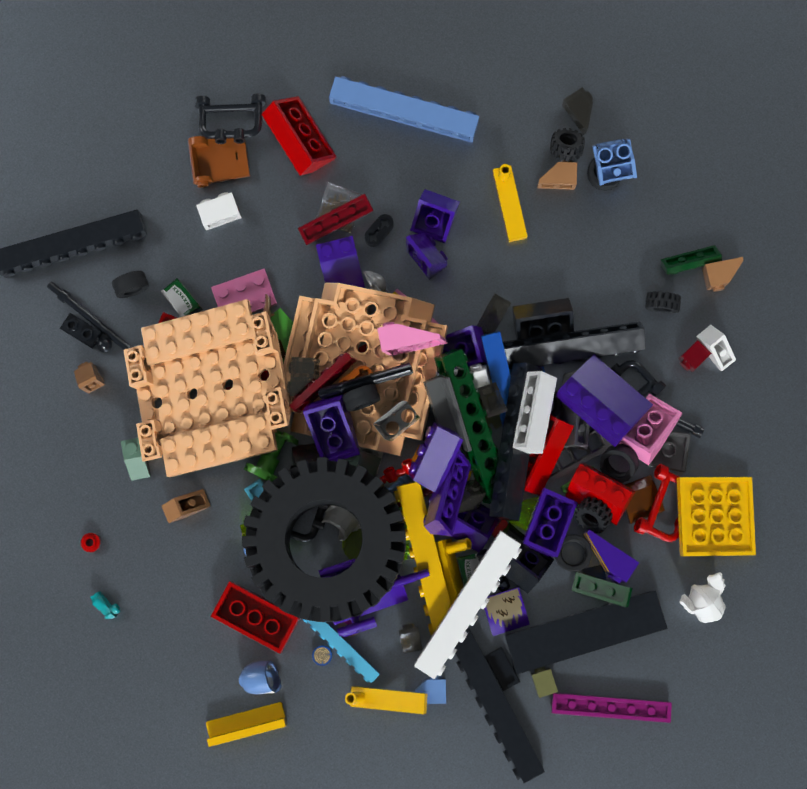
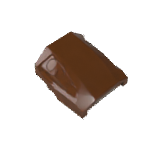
M651 475L624 484L636 491L625 510L629 524L635 523L640 517L645 519L649 516L658 492ZM663 503L661 504L658 513L665 511Z

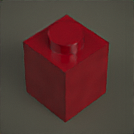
M697 340L678 359L685 370L693 372L712 353Z

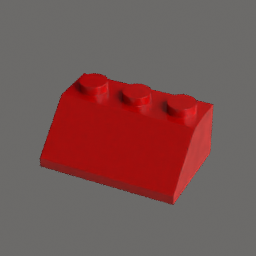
M580 463L570 481L565 497L578 502V504L584 498L587 499V497H591V499L594 497L597 501L600 499L603 504L606 503L608 505L607 508L611 509L610 513L613 514L611 523L617 526L636 491L592 466Z

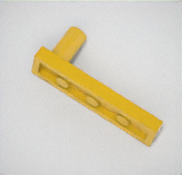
M503 164L500 168L493 169L492 172L508 241L513 242L527 239L528 236L511 165Z
M451 538L435 542L451 606L464 587L455 553L472 548L469 538L452 542Z
M351 686V692L346 694L345 701L351 707L426 714L428 694Z

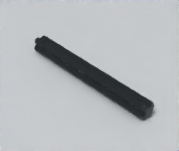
M410 363L319 388L318 394L321 399L330 398L365 385L379 384L413 373V368Z

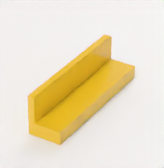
M282 702L207 721L208 747L286 727L288 724Z

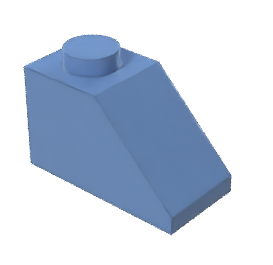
M437 675L435 679L431 677L426 678L413 692L427 693V704H446V679L442 678V675Z

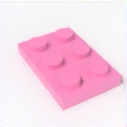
M265 268L211 287L218 307L248 299L253 314L264 309L265 294L270 297L271 307L278 305Z

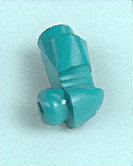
M100 591L90 597L92 605L104 614L105 619H113L121 611L118 604L111 605Z

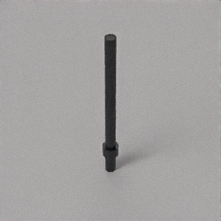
M53 282L47 285V288L55 293L61 302H66L123 350L132 348L71 298V294L65 289H60Z

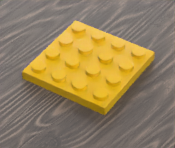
M752 477L677 478L680 556L756 555Z

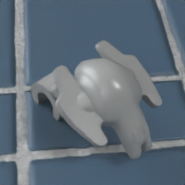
M373 271L362 272L365 274L372 290L388 293L383 276ZM369 305V306L367 307V314H368V315L371 314V306H372V305Z

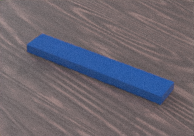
M498 331L482 335L481 340L503 428L511 375L501 333Z

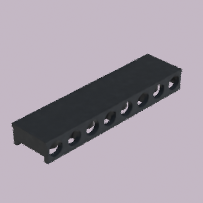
M655 590L632 596L628 607L609 603L506 634L505 638L516 674H520L668 628Z

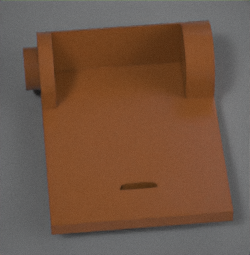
M194 136L188 139L193 184L198 187L204 188L212 183L250 176L246 140L244 143L238 144L234 142V138H227L225 144H217L215 139H207L204 136Z

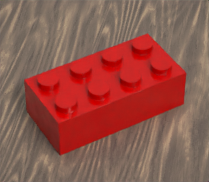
M229 581L210 616L279 654L283 652L300 620L299 617L282 611L274 603L233 581Z

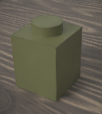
M545 666L534 669L531 677L537 696L541 698L557 693L558 690L551 669L545 668Z

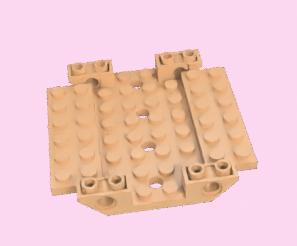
M325 283L321 299L299 296L283 364L290 403L293 402L292 399L297 394L303 393L307 389L306 387L311 381L317 380L325 368L331 367L340 354L347 352L356 359V362L333 384L339 383L342 377L359 366H367L375 373L410 363L413 368L412 374L375 384L380 395V400L377 403L360 410L350 411L359 447L401 456L405 437L423 440L430 409V402L423 382L437 376L438 369L434 357L442 354L444 344L389 356L381 350L377 328L383 327L382 324L394 322V324L440 334L446 339L448 326L431 322L435 308L434 304L412 297L342 283ZM369 305L376 306V312L372 315L367 314V307ZM362 342L367 343L368 346L364 353L358 351V346ZM362 370V371H361V373H362L361 376H365V375H367L369 372H365L364 370ZM318 397V398H317L316 400H314L313 402L318 401V400H322V399H321L320 397ZM400 401H407L420 416V419L393 441L384 439L373 425L375 424L374 422ZM411 409L403 410L401 419L406 423L413 421L414 412ZM295 412L290 431L312 436L303 412L300 414ZM395 421L388 422L386 432L390 435L397 434L399 431L398 423Z
M248 299L143 327L141 331L144 348L142 345L123 350L129 386L137 390L142 422L137 423L136 427L142 462L162 458L163 455L166 476L173 477L278 451L275 437L276 429L289 426L292 410L289 406L291 403L279 340L268 313L265 311L252 315ZM268 370L269 378L263 381L261 374L263 371ZM228 380L233 381V387L230 390L225 388V383ZM196 389L197 396L196 398L191 399L190 392L191 390ZM161 398L162 405L156 408L155 401Z

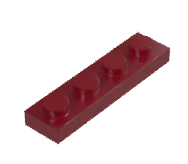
M364 193L299 227L298 230L305 244L309 245L374 210Z
M347 352L340 354L331 367L325 368L317 380L311 381L303 393L297 394L292 399L293 402L289 406L293 411L299 414L302 413L308 403H312L319 397L318 389L332 385L356 362V359Z

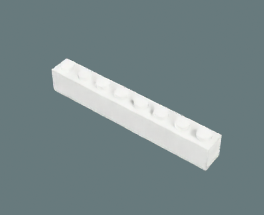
M499 531L415 661L414 666L433 679L437 675H442L446 668L444 663L448 658L450 660L453 658L457 651L455 646L458 642L462 643L468 634L466 629L469 625L473 626L479 617L476 615L480 608L484 609L490 600L487 598L491 591L494 593L500 585V582H498L501 575L505 576L511 568L509 565L512 558L516 559L522 550L519 548L521 546L520 542L503 531Z

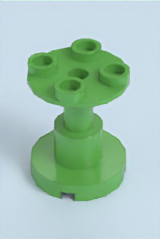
M277 430L275 437L278 451L262 454L256 466L246 463L244 470L266 481H274L277 476L273 474L279 464L277 457L284 442L286 441L298 446L299 440L288 433L283 432L282 434V432Z

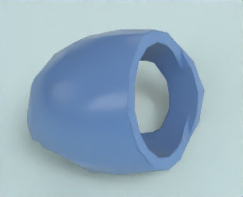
M272 661L250 663L244 667L239 676V684L250 694L276 693L282 687L277 668ZM267 677H271L273 680L272 688L268 683Z

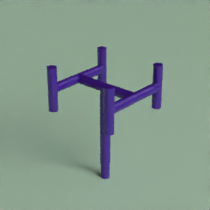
M355 558L318 570L320 577L326 578L341 574L355 562ZM428 569L396 578L392 589L430 576ZM356 616L351 617L352 624L337 628L339 636L345 638L378 626L374 616L361 621Z

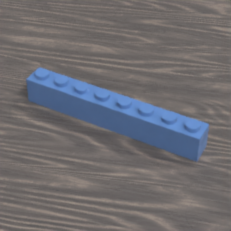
M335 76L329 95L330 104L472 143L479 123V116L472 111L463 112L454 106H441L436 101H423L418 96L409 97L399 91L390 92L384 87H372L363 81L354 82L345 76L340 78Z

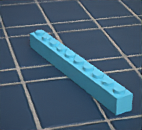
M302 619L305 623H310V628L314 631L317 630L320 633L319 636L323 640L326 639L329 642L328 645L332 649L335 648L337 650L336 653L340 657L344 656L346 663L350 666L353 665L355 667L354 670L358 674L361 673L367 683H372L380 675L342 636H339L338 632L330 624Z

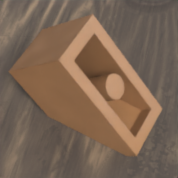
M571 160L558 162L539 179L537 188L575 190L577 185V163Z
M743 257L705 264L702 272L706 289H713V292L724 290V287L731 281L744 261Z
M84 362L74 371L79 389L88 394L105 385L97 367L92 362Z
M204 489L173 498L162 505L168 523L184 519L210 507Z

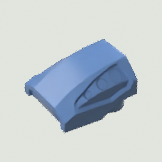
M630 139L613 140L592 146L599 185L637 178L635 158Z

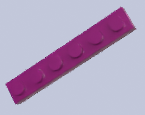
M554 693L552 694L551 713L671 723L672 703Z

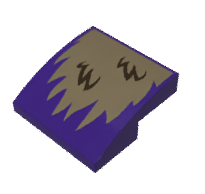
M519 587L487 597L490 600L484 609L492 636L530 625Z

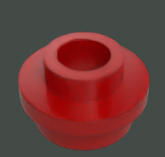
M87 533L81 539V547L86 552H94L100 547V538L95 533ZM89 539L93 540L92 546H88L87 541Z

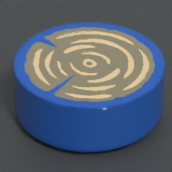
M324 645L315 648L312 654L314 662L321 666L328 664L332 659L331 649Z

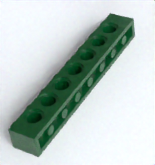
M453 349L434 357L439 375L449 377L472 448L471 451H466V454L471 464L483 503L491 504L494 483L491 484V478L494 476L495 481L498 448L493 443L492 431L487 425L486 413L483 407H481L480 395L478 390L475 389L474 377L467 365V356L462 349ZM455 367H457L458 373L456 376L454 374ZM463 385L464 392L461 394L460 387ZM468 403L470 405L469 412H467L466 406ZM474 422L476 423L475 430L472 428ZM480 440L482 441V447H481V448H479V441H480ZM486 459H488V465H487V466H485V460H486Z

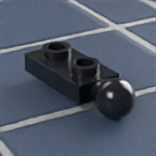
M69 313L60 327L61 330L92 349L97 345L98 350L105 353L112 348L110 339L106 337L100 338L103 334L101 331Z

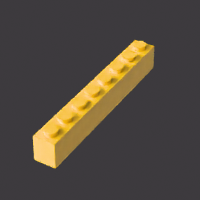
M413 481L398 485L397 491H394L396 502H401L402 509L400 511L403 521L406 522L407 526L405 529L406 541L410 540L412 546L408 548L411 560L415 559L417 566L413 567L414 573L428 569L430 575L420 579L421 586H418L421 598L425 597L426 604L423 605L425 616H430L431 623L428 624L430 635H433L450 609L451 602L434 535L430 534L424 527L423 521L425 515H427V508L422 488L419 483Z

